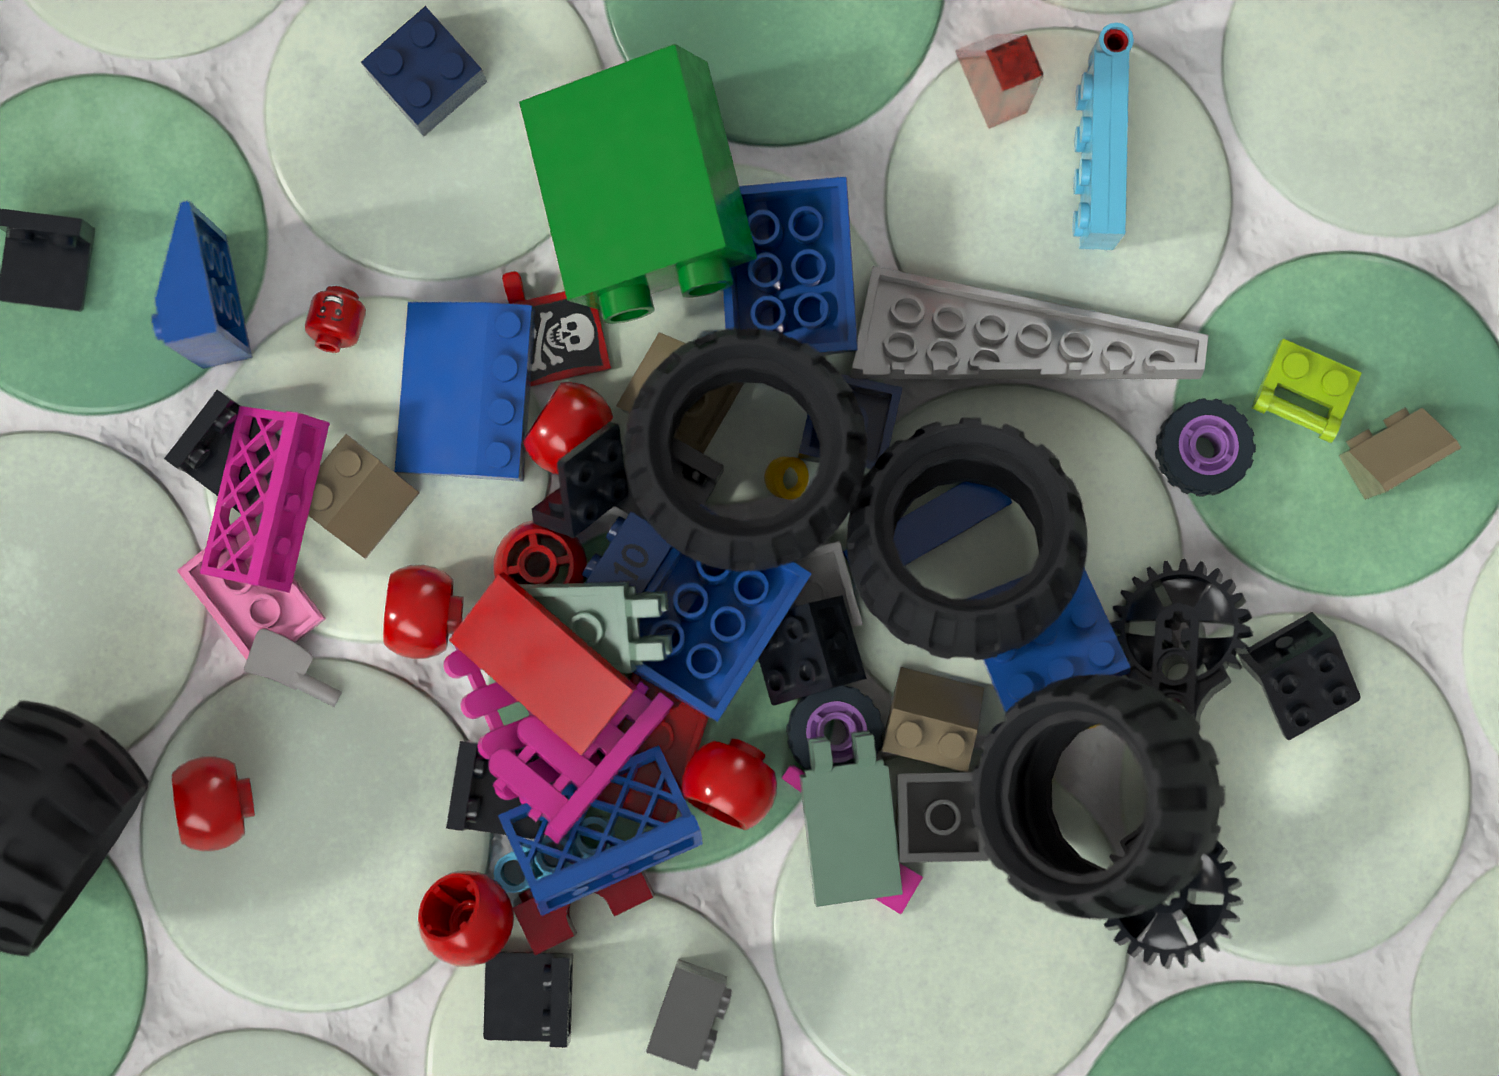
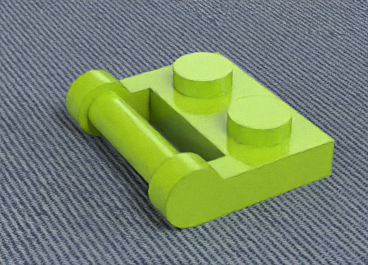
M1283 338L1279 341L1252 404V409L1263 414L1269 411L1319 433L1318 438L1332 443L1340 429L1342 418L1362 373ZM1276 386L1329 408L1326 418L1274 396Z

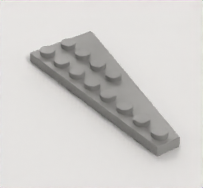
M873 266L857 340L858 351H855L850 378L1201 379L1205 370L1209 335Z

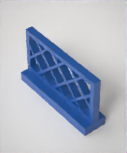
M659 745L631 757L613 778L612 783L623 786L615 806L597 799L591 804V807L611 813L604 833L582 826L588 812L587 809L569 830L571 833L563 851L541 844L545 836L544 832L550 823L543 816L538 819L542 823L534 841L516 835L512 823L528 817L532 807L527 803L498 815L541 916L703 845L701 829L694 814H691ZM656 761L661 775L655 788L633 781L638 768ZM628 773L627 778L621 777V775ZM665 782L670 793L662 791ZM569 784L561 794L570 799L578 788L573 784ZM629 789L652 796L644 816L622 808ZM658 799L676 804L681 814V817L667 823L651 818ZM618 816L640 823L635 837L623 841L610 836ZM647 826L654 828L645 832ZM578 834L600 841L595 855L583 859L570 854ZM607 844L613 846L605 850ZM521 846L530 849L527 858ZM537 852L558 858L559 862L554 873L536 880L531 866ZM566 862L572 863V865L565 867Z

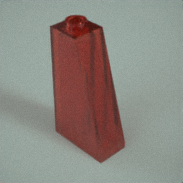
M994 34L956 50V55L988 129L1028 112L1044 77V73L1027 34Z

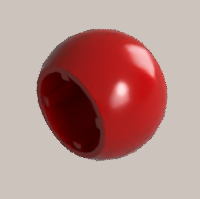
M561 382L523 440L525 450L531 459L542 469L558 475V460L607 423L611 422L613 419L611 408L606 400L594 389L580 383Z
M532 520L511 529L503 537L495 553L493 573L495 578L505 572L513 580L521 575L523 579L531 584H550L559 574L560 567L564 566L569 567L563 584L585 583L586 577L582 574L587 566V557L584 547L577 536L574 538L533 524ZM541 538L556 540L563 545L568 555L557 557L549 548L540 545L542 543ZM530 541V546L521 552L517 565L513 566L514 556L518 550ZM535 554H545L550 560V569L542 577H532L527 569L529 559Z
M421 564L405 566L390 574L383 626V644L390 651L406 658L427 659L447 650L449 634H453L462 623L464 603L463 596H453V579L447 573L436 567Z
M731 738L728 744L711 741L697 750L687 763L682 777V793L686 802L706 815L732 827L748 830L763 820L772 808L777 794L776 774L771 767L763 762L766 755L751 744L735 738Z
M205 756L185 762L172 773L174 806L182 845L198 851H217L231 846L245 835L244 818L255 817L250 778L238 779L235 763L220 757Z
M456 871L437 880L425 893L418 912V928L427 949L439 960L457 967L477 966L494 958L507 944L514 924V911L507 892L492 877L477 871Z

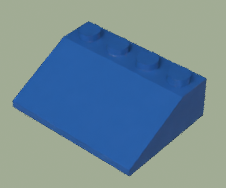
M847 177L739 186L757 259L730 268L733 285L723 290L725 329L762 328L777 331L804 344H808L823 356L858 351Z
M190 201L180 202L155 297L157 313L151 316L155 336L158 341L163 340L166 346L202 369L253 358L227 236Z
M408 302L395 459L396 473L523 482L526 453L523 440L527 435L536 313L532 305L490 302Z
M700 504L702 507L710 511L712 514L718 515L712 510L705 507L704 505ZM673 547L644 591L667 592L669 609L662 611V615L658 617H638L640 637L671 635L673 652L667 654L664 660L643 661L642 665H637V669L633 673L718 722L812 573L794 562L758 571L726 570L698 562Z

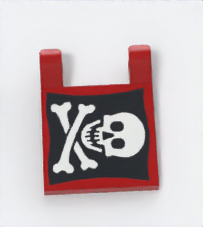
M515 271L503 274L502 280L508 303L532 305L536 311L530 387L611 369L598 309L567 301L565 291L526 300L520 274Z

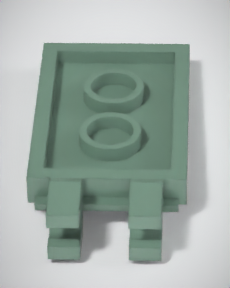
M629 582L520 585L620 673H632L637 669V665L643 664V661L664 660L667 654L673 652L671 635L640 637L638 617H658L662 615V611L669 609L667 592H643L636 594V587L629 586Z
M869 730L851 732L854 763L833 766L830 740H827L826 736L808 738L811 769L805 770V774L799 775L813 898L816 907L903 894L889 768L886 763H883V759L876 760L874 736L872 733L870 734Z

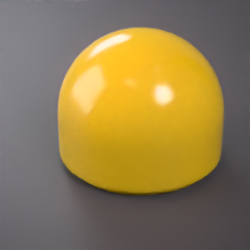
M782 456L769 463L764 473V481L767 489L774 496L781 499L794 500L805 492L809 481L807 466L801 459ZM791 467L797 473L798 481L793 488L787 490L783 483V476L785 471Z

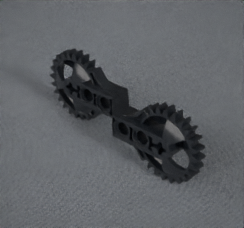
M1186 559L1181 560L1178 570H1173L1169 562L1164 561L1163 573L1157 575L1149 566L1147 568L1149 580L1143 582L1135 576L1132 578L1137 588L1134 593L1121 590L1120 593L1127 604L1126 606H1113V611L1121 620L1111 622L1110 624L1114 633L1120 634V636H1117V639L1131 667L1130 673L1125 676L1128 679L1158 689L1170 701L1185 707L1200 725V717L1206 704L1216 693L1232 682L1226 669L1228 667L1242 669L1241 663L1235 657L1236 654L1250 653L1248 645L1241 641V639L1253 636L1251 627L1242 624L1252 619V615L1249 609H1239L1247 601L1243 593L1233 594L1236 585L1232 579L1221 583L1223 574L1220 569L1216 568L1207 576V568L1202 561L1196 565L1194 571L1190 570ZM1161 585L1164 586L1173 603L1165 608L1155 590ZM1156 621L1155 636L1129 633L1130 623ZM1181 623H1186L1189 627L1181 631L1180 642L1184 649L1179 648V640L1173 632L1180 629ZM1202 623L1234 626L1233 636L1206 638L1205 627ZM1180 663L1188 665V671L1183 678L1179 680L1168 679L1169 670L1174 665ZM1204 665H1205V667H1206V669H1207V672H1205V673H1203V672H1204ZM1144 821L1135 831L1120 841L1125 855L1129 853L1142 831ZM1217 840L1213 850L1201 857L1203 861L1201 870L1183 889L1177 891L1180 894L1179 898H1172L1170 905L1164 901L1149 910L1135 915L1108 919L1104 923L1105 928L1109 931L1120 929L1114 941L1119 946L1131 941L1127 953L1133 958L1144 950L1143 962L1150 966L1156 957L1160 956L1161 965L1165 969L1170 968L1173 957L1177 958L1183 968H1188V955L1193 954L1202 963L1205 962L1203 948L1206 946L1217 953L1221 951L1215 939L1218 935L1228 939L1232 938V934L1224 926L1226 922H1240V918L1230 910L1232 906H1239L1244 903L1241 897L1231 893V891L1243 885L1239 878H1228V875L1233 873L1237 867L1233 861L1221 863L1228 853L1224 846ZM1114 854L1109 856L1113 863L1122 858ZM1196 891L1223 894V904H1195ZM1186 917L1197 938V942L1191 945L1188 944L1177 921ZM1146 932L1142 942L1138 941Z

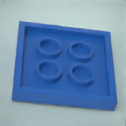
M1085 568L1077 590L1064 612L1038 638L1019 649L1014 648L998 654L997 657L982 659L1005 713L1026 695L1042 690L1052 682L1081 675H1113L1121 677L1129 674L1131 668ZM1024 576L967 599L982 600L1010 590Z

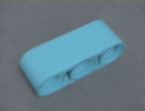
M594 815L585 818L582 826L586 827L588 824L595 823L602 826L605 830L609 820L603 816ZM613 828V831H612V833H611V835H610V836H612V837H615L614 828ZM569 831L564 836V838L559 842L564 847L567 843L571 831ZM578 834L570 854L586 859L595 855L597 848L587 845L583 835ZM545 836L541 844L546 845L554 841L550 837ZM607 844L605 850L610 848L611 845ZM522 847V849H523V851H524V853H525V856H526V858H527V856H528V854H529V852H530V849H529V848H526V847ZM513 851L498 860L494 868V879L506 892L516 893L529 888L526 879L522 883L515 884L508 881L505 877L504 867L506 863L510 860H517ZM537 852L531 869L536 880L554 873L556 866L549 864L545 860L543 853ZM566 862L565 867L572 865V863Z

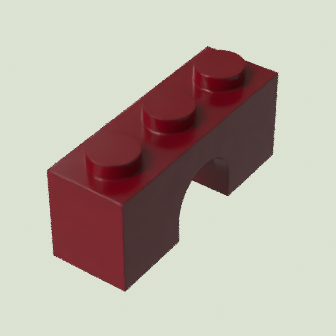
M644 871L595 892V894L604 898L614 917L655 896ZM530 889L518 894L521 903L515 905L513 911L534 955L546 951L577 934L570 917L571 903L541 916Z

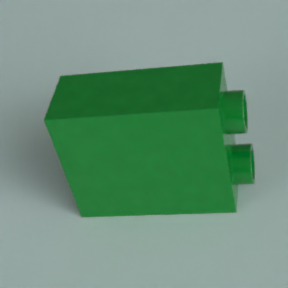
M672 44L519 101L567 301L601 310L603 320L607 324L629 322L648 316L655 311L652 294L680 285L682 296L686 298L718 293L733 285L730 268L757 259L707 61L677 44Z

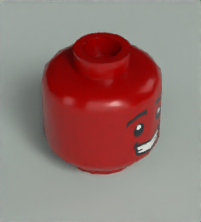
M329 286L326 288V291H320L312 297L305 321V332L310 338L315 340V346L318 349L329 353H339L341 348H350L357 344L365 319L366 308L359 301V296L354 291L340 286Z

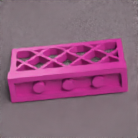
M239 406L200 574L290 593L330 422L298 412L286 411L285 413ZM256 418L261 431L250 440L249 432L252 419ZM282 428L280 440L278 443L275 434ZM266 443L270 455L260 464L256 452ZM247 462L251 474L240 482V469ZM272 470L270 483L268 485L265 476ZM256 486L260 498L250 506L246 494ZM237 504L241 516L230 524L231 508ZM260 513H262L260 525L258 528L255 518ZM246 528L250 540L240 549L236 536ZM227 546L231 558L218 569L221 550ZM252 555L250 567L248 570L245 561Z

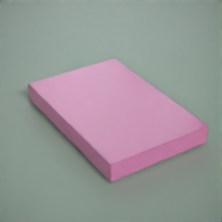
M246 528L236 536L240 549L250 540ZM227 546L221 550L218 569L231 558ZM205 549L177 570L246 660L255 636L260 629H268L296 643L326 619L295 578H293L290 593L200 574ZM252 555L245 561L248 570L250 567Z

